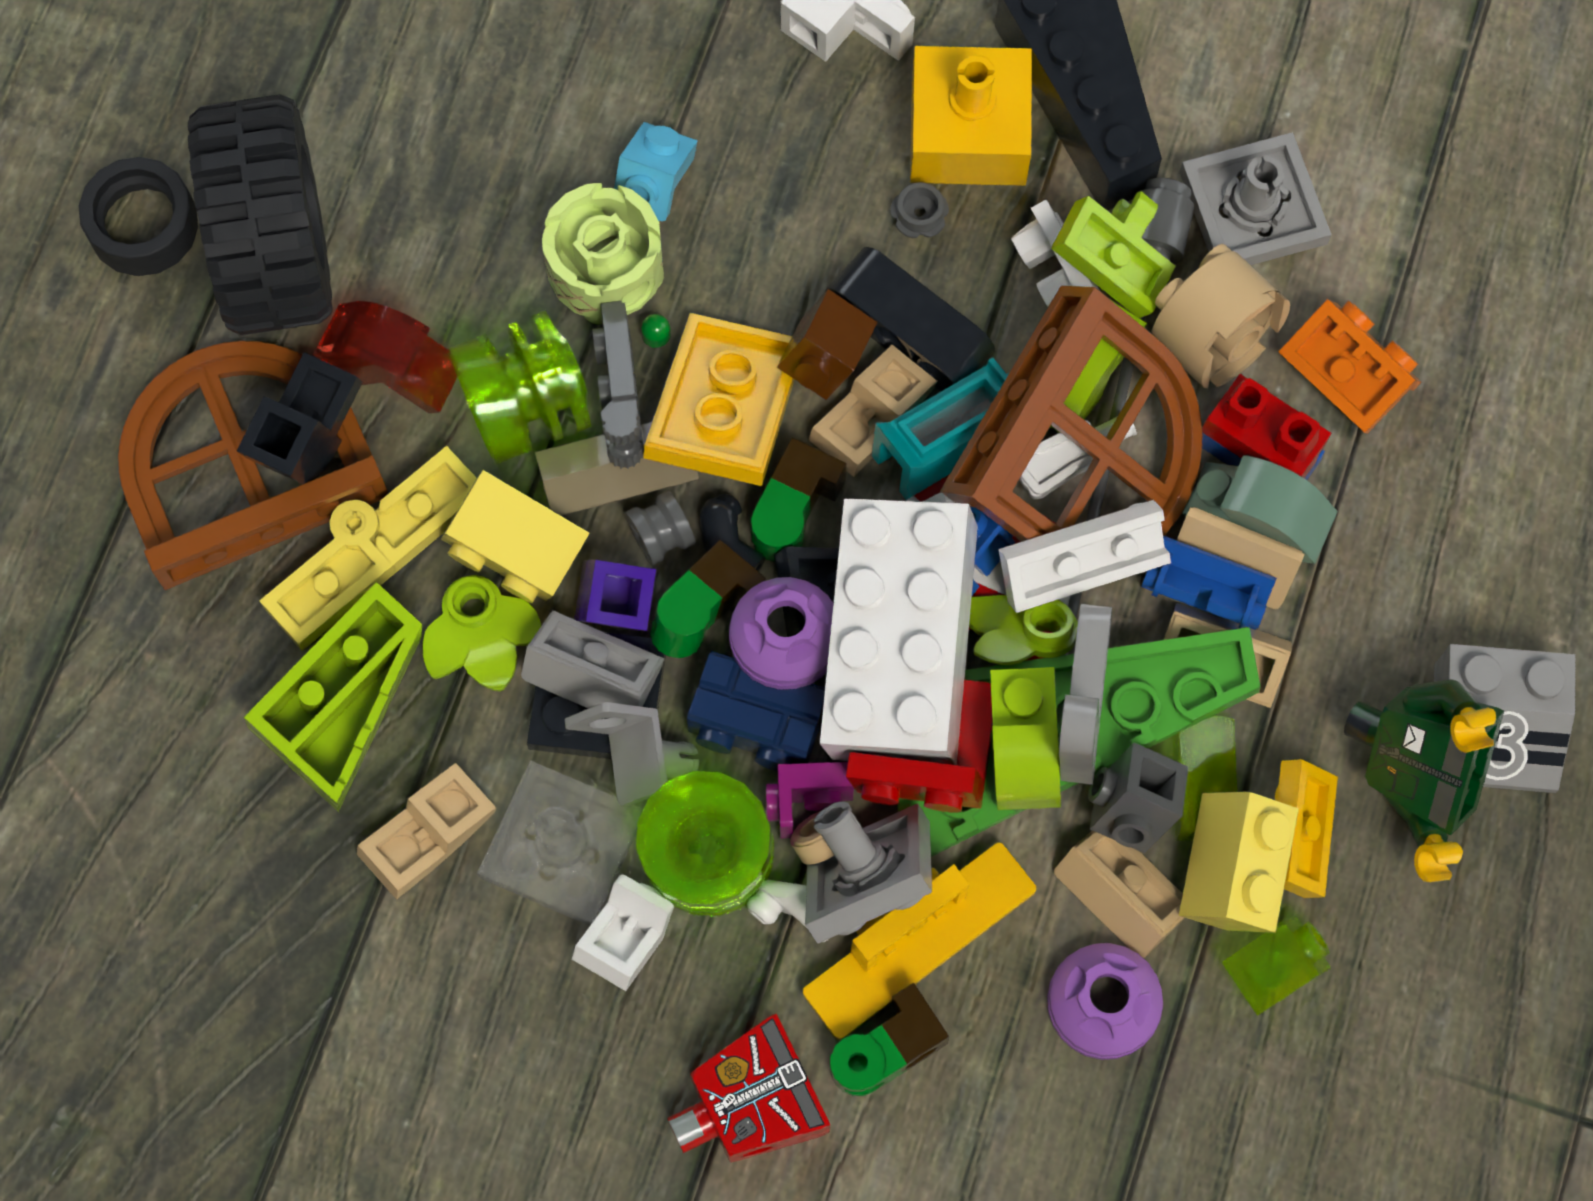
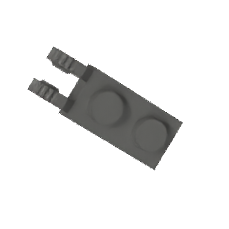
M622 301L601 303L604 328L592 330L597 365L608 363L609 374L598 375L602 407L601 419L610 463L613 462L615 467L619 466L620 469L623 467L629 469L631 466L635 467V464L640 463V459L644 458V445L626 306Z

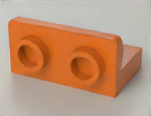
M1327 299L1278 352L1364 433L1368 434L1409 390L1414 391L1422 383L1411 373L1419 364L1393 340L1384 348L1372 337L1368 331L1375 323L1350 300L1341 308L1337 303Z

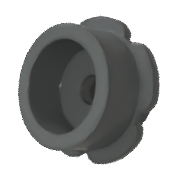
M922 182L913 183L905 187L894 198L891 205V215L897 220V229L903 235L910 238H917L919 235L930 238L939 234L945 226L944 217L949 213L948 203L940 191L933 185ZM919 208L923 209L925 215L921 217L916 216L914 211Z

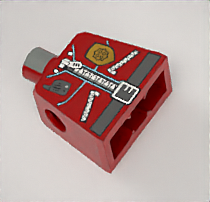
M777 1013L763 1020L696 1068L690 1076L700 1102L667 1118L683 1153L718 1137L730 1163L822 1137L830 1133L831 1126Z

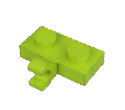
M1142 191L1136 193L1131 204L1125 199L1119 200L1112 213L1108 212L1090 196L1075 201L1051 247L1053 251L1138 318L1154 312L1156 308L1155 300L1167 285L1176 267L1142 239L1147 226L1154 218L1158 209V204Z

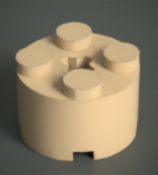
M1220 244L1204 257L1199 269L1185 281L1181 278H1176L1162 289L1155 300V305L1161 312L1155 321L1151 334L1174 354L1184 370L1203 388L1208 389L1209 380L1216 387H1219L1241 374L1262 354L1266 348L1259 342V339L1269 326L1276 333L1280 331L1288 317L1290 302L1237 252L1232 251L1225 244Z

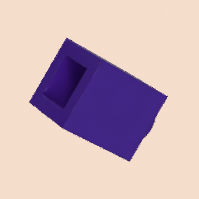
M583 560L574 620L647 631L656 569L600 560Z

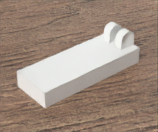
M1154 500L1136 503L1126 509L998 549L1008 603L1018 613L1170 564V553L1164 546L1161 522L1165 521L1163 509Z

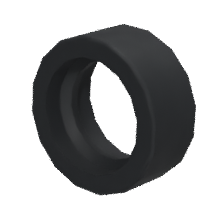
M134 157L120 159L100 169L86 184L78 205L80 226L99 259L116 272L133 276L158 274L179 263L192 248L198 230L196 206L179 174L163 162L149 158ZM147 189L162 192L168 197L172 204L173 216L169 225L160 235L144 243L129 245L115 241L108 234L105 228V218L108 210L119 198L133 191Z

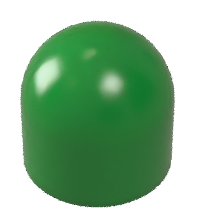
M651 314L643 320L641 335L644 343L650 347L659 348L669 342L671 337L670 324L663 315Z

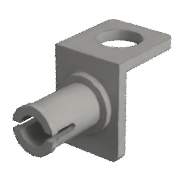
M606 702L564 719L565 728L568 730L609 734L619 805L630 806L662 794L668 789L667 779H674L680 782L689 781L698 770L699 759L680 757V754L692 756L698 754L693 744L685 741L672 742L661 739L658 710L655 708Z

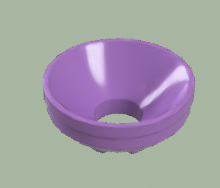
M774 578L754 586L740 599L732 614L729 626V641L735 661L741 670L752 680L766 687L780 690L797 689L814 683L827 673L834 603L818 586L797 578ZM782 606L796 608L805 619L804 628L795 636L781 637L771 631L767 623V619L773 610Z
M1112 943L1093 944L1080 948L1070 954L1057 967L1050 981L1047 993L1048 1014L1053 1028L1061 1040L1071 1049L1086 1057L1099 1060L1118 1059L1134 1053L1143 1047L1153 1036L1160 1022L1163 1009L1162 989L1156 973L1150 964L1138 953L1125 946ZM1112 977L1119 980L1125 986L1128 999L1126 1006L1121 1011L1105 1013L1093 1005L1090 998V989L1092 984L1099 978Z

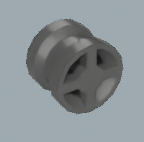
M669 490L657 495L653 505L645 509L634 507L625 512L630 530L645 558L652 566L663 561L667 551L675 547L686 549L696 544L689 522Z

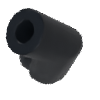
M719 494L715 498L707 500L700 513L705 551L708 552L721 540L759 572L766 557L739 540L737 522L738 515L742 513L739 501L729 494Z

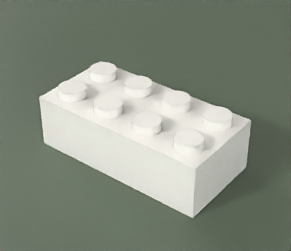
M844 499L820 745L832 760L848 761L850 752L957 765L978 529L969 504Z

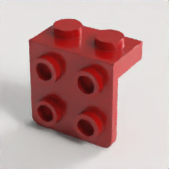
M964 680L957 765L850 752L846 778L857 793H862L861 798L870 802L889 805L898 804L899 798L924 801L926 808L950 813L961 812L962 806L981 809L993 734L991 684Z

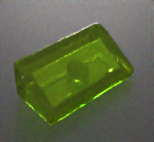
M1214 715L1172 736L1173 760L1188 766L1183 815L1175 823L1176 841H1193L1202 793L1237 792L1235 719Z

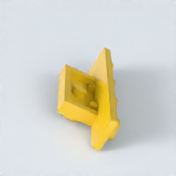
M1002 843L994 844L960 871L955 864L941 874L935 868H931L932 893L923 896L912 907L903 910L894 909L891 912L867 921L856 931L859 936L852 940L851 952L803 988V997L835 1039L842 1040L891 1004L892 996L912 983L916 985L1035 894L1036 885Z

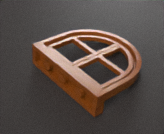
M1060 286L940 492L955 503L969 504L970 507L979 509L1023 542L1073 526L1107 469L1146 499L1147 502L1154 500L1163 509L1165 521L1161 522L1164 536L1184 510L1194 488L1200 467L1202 422L1194 388L1187 373L1174 354L1096 287ZM1101 338L1143 373L1106 437L1063 404ZM1153 388L1160 399L1167 429L1166 456L1159 479L1119 448ZM1051 425L1093 458L1056 524L1012 492Z
M236 341L211 345L194 351L169 365L145 387L135 401L123 427L118 455L119 475L126 501L146 548L144 553L153 574L164 590L326 524L330 521L332 512L336 507L345 501L360 500L371 505L388 495L383 478L351 407L337 434V437L342 440L337 451L344 468L270 498L256 463L237 452L247 430H241L220 379L232 376L253 375L268 377L288 385L302 354L282 346L258 341ZM201 388L222 440L152 468L155 442L164 421L180 401L193 391ZM228 454L250 507L175 537L155 484Z

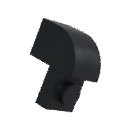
M304 352L280 401L277 402L263 396L237 452L245 458L301 484L315 480L332 460L342 442L337 437L338 431L363 381L349 372Z

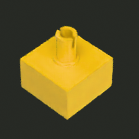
M915 46L912 71L910 183L1026 186L1031 160L1032 49Z

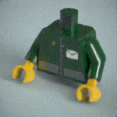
M1453 679L1406 687L1384 707L1383 711L1359 701L1353 706L1344 726V735L1372 747L1365 778L1368 785L1382 793L1408 825L1418 846L1414 856L1415 870L1419 878L1425 882L1450 880L1452 872L1448 869L1447 864H1457L1462 858L1463 850L1461 846L1456 842H1447V834L1452 835L1477 810L1504 715V710L1477 702L1460 682Z

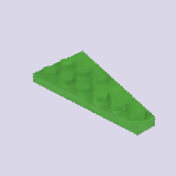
M1250 627L1108 648L1094 775L1102 767L1110 768L1133 742L1145 748H1150L1259 693L1261 686ZM1074 654L1028 660L1012 665H995L965 670L964 680L991 684L990 670L1054 667L1059 749L1065 695H1070ZM993 734L981 809L962 806L961 812L950 813L926 808L924 801L899 798L898 803L899 812L918 803L930 821L931 857L1026 810H998ZM1060 778V792L1078 783L1061 781Z

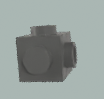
M1133 742L1110 768L1102 767L1093 779V785L1091 784L1088 794V800L1094 803L1090 830L1111 838L1123 846L1146 853L1183 815L1188 766Z

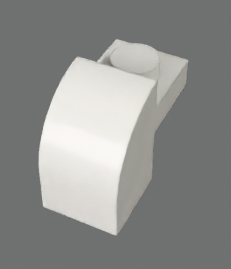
M901 0L781 1V31L825 62L853 30L898 61L913 45L915 17L911 15L910 10Z

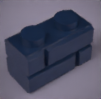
M711 651L688 712V732L697 735L695 740L697 744L714 752L730 754L732 747H737L755 753L754 761L773 771L778 772V764L808 763L822 723L825 687L813 683L797 689L780 690L766 687L752 680L744 673L734 658Z

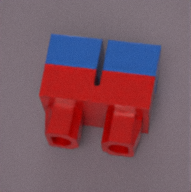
M1239 374L1202 427V449L1227 465L1239 466L1243 455L1280 465L1308 480L1321 462L1325 452L1322 449L1332 433L1320 426L1319 422L1304 412L1297 411L1269 393L1268 389L1261 384Z

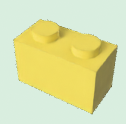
M483 470L477 477L441 540L452 546L448 555L454 560L477 572H480L483 565L505 577L501 583L504 589L529 603H533L536 596L545 601L553 597L587 539L589 532Z
M1252 792L1202 793L1179 916L1227 931L1276 933L1299 808Z

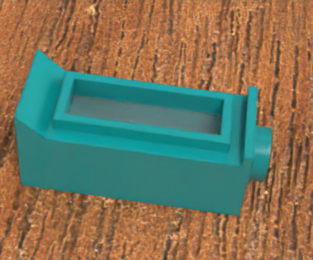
M994 358L989 359L988 364L891 422L875 423L871 456L878 465L892 456L900 464L902 475L899 492L905 500L952 472L1009 373L1006 374Z

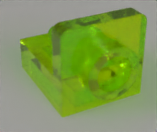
M1296 916L1277 924L1276 933L1265 932L1222 961V964L1257 1016L1312 980L1331 970L1329 963L1325 959V956L1330 954L1325 940L1310 922L1302 925Z

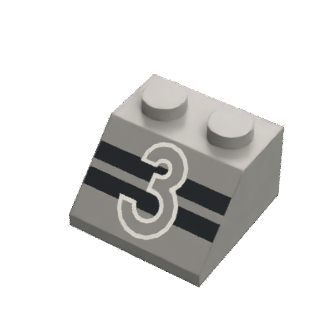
M1450 644L1434 664V682L1449 679L1456 680L1463 685L1477 702L1504 710L1483 787L1556 793L1559 790L1575 717V654Z

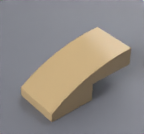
M891 345L854 380L851 392L812 428L809 441L822 452L847 463L846 471L854 477L872 459L875 423L891 422L923 403L935 388L937 380L895 346Z
M455 763L408 798L405 810L358 844L357 856L397 900L470 838L495 813L496 807Z

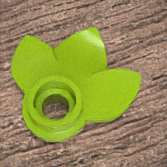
M469 575L457 579L444 593L442 599L443 614L434 620L425 631L423 658L426 669L433 679H439L464 666L468 675L481 686L497 692L503 691L511 682L516 672V646L529 645L542 626L536 610L521 598L501 595L498 587L485 577ZM471 599H479L485 604L483 611L476 616H468L462 612L464 604Z
M1007 595L971 597L969 627L977 635L981 636L974 647V655L985 661L998 665H1012L1023 662L1034 655L1043 658H1054L1068 653L1076 644L1078 621L1070 608L1061 602L1060 599L1016 613L1008 603ZM1042 631H1052L1054 633H1043Z

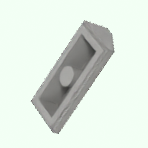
M552 610L526 649L521 676L526 682L588 709L606 702L643 707L663 665L664 658Z

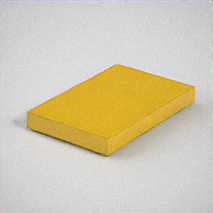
M690 313L644 445V459L762 486L795 380L777 368L792 336Z

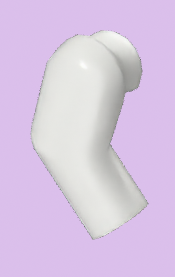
M766 880L755 887L758 892L748 900L747 909L757 920L763 924H772L777 920L779 914L783 912L793 915L806 927L805 885Z

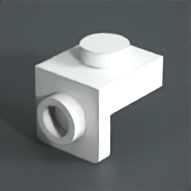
M620 875L613 884L608 903L576 944L572 960L626 991L663 940L674 905L669 900L663 898L653 887L638 883L626 875Z

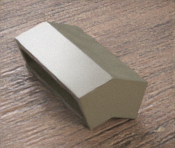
M652 422L641 425L643 445H645ZM604 434L535 452L549 508L560 516L699 480L697 471L641 458L640 463L635 464V467L631 466L629 469L626 467L622 469L619 466L615 467L613 462L610 463Z

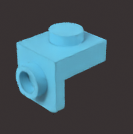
M643 122L619 157L614 189L618 190L617 185L632 189L650 204L658 221H665L670 214L674 190L694 160L698 140L680 135L672 128L666 126H655Z

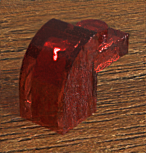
M352 301L339 304L313 354L320 360L357 376L363 381L362 385L385 384L429 414L441 412L466 362L427 336L430 328L398 310L369 301Z

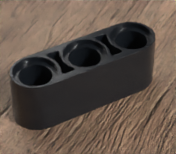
M864 247L825 290V292L828 289L877 321L871 338L886 350L891 345L895 346L937 380L935 388L941 392L981 369L996 352L991 339L977 325L874 248Z

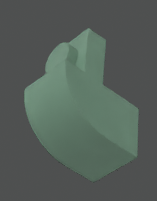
M1243 455L1239 466L1205 462L1182 514L1186 517L1190 507H1196L1301 550L1305 554L1302 562L1315 564L1338 511L1313 484L1298 474L1272 462Z

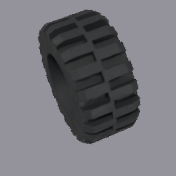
M278 94L199 107L189 116L187 126L189 131L190 171L193 179L194 200L200 224L201 240L206 255V264L209 277H211L215 300L219 305L222 321L225 322V327L239 335H249L322 323L332 314L333 310L331 278L310 152L295 100Z

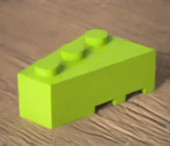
M376 582L244 716L248 729L338 812L422 638V624Z

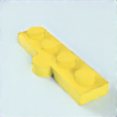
M446 446L381 499L380 505L375 511L368 503L360 500H349L338 505L332 512L329 521L334 539L259 600L261 605L303 651L331 628L376 582L381 586L447 530L477 478Z

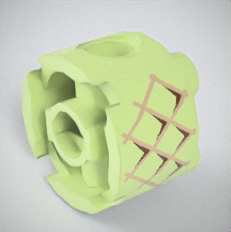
M602 183L585 184L565 193L549 210L542 238L547 276L557 298L574 313L583 315L589 322L597 325L603 324L601 303L622 301V303H625L627 315L640 310L654 296L664 279L660 225L650 204L632 189L617 185L618 190L603 188Z

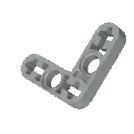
M1080 605L1070 695H1065L1059 747L1061 781L1093 785L1112 607Z

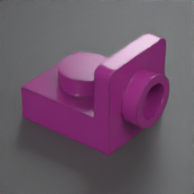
M848 762L778 764V784H766L767 822L780 821V839L792 837V803H804L806 810L821 811L837 802L853 801L854 787L846 778Z

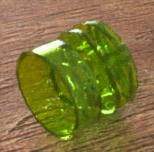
M545 310L529 316L536 339L534 344L529 345L517 321L507 325V335L511 348V353L501 356L486 333L448 348L466 401L495 465L533 450L528 423L539 419L553 441L564 438L556 413L559 410L564 409L575 432L592 427L587 409V388L577 360L567 339L563 338L554 327Z
M692 771L668 780L649 797L637 822L636 849L645 874L650 879L654 888L665 899L669 900L675 908L693 916L721 917L745 908L748 900L759 891V888L764 881L768 880L773 870L775 842L761 801L743 782L721 772ZM709 835L713 836L717 845H725V848L715 852V862L705 864L701 855L692 854V850L701 848L702 837Z

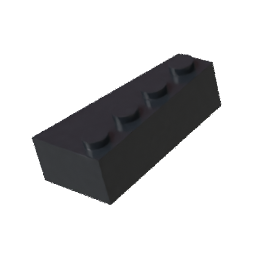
M998 0L995 28L1007 48L1032 49V92L1095 201L1108 211L1114 208L1121 199L1126 201L1133 199L1137 192L1145 189L1148 180L1157 178L1162 157L1117 0Z

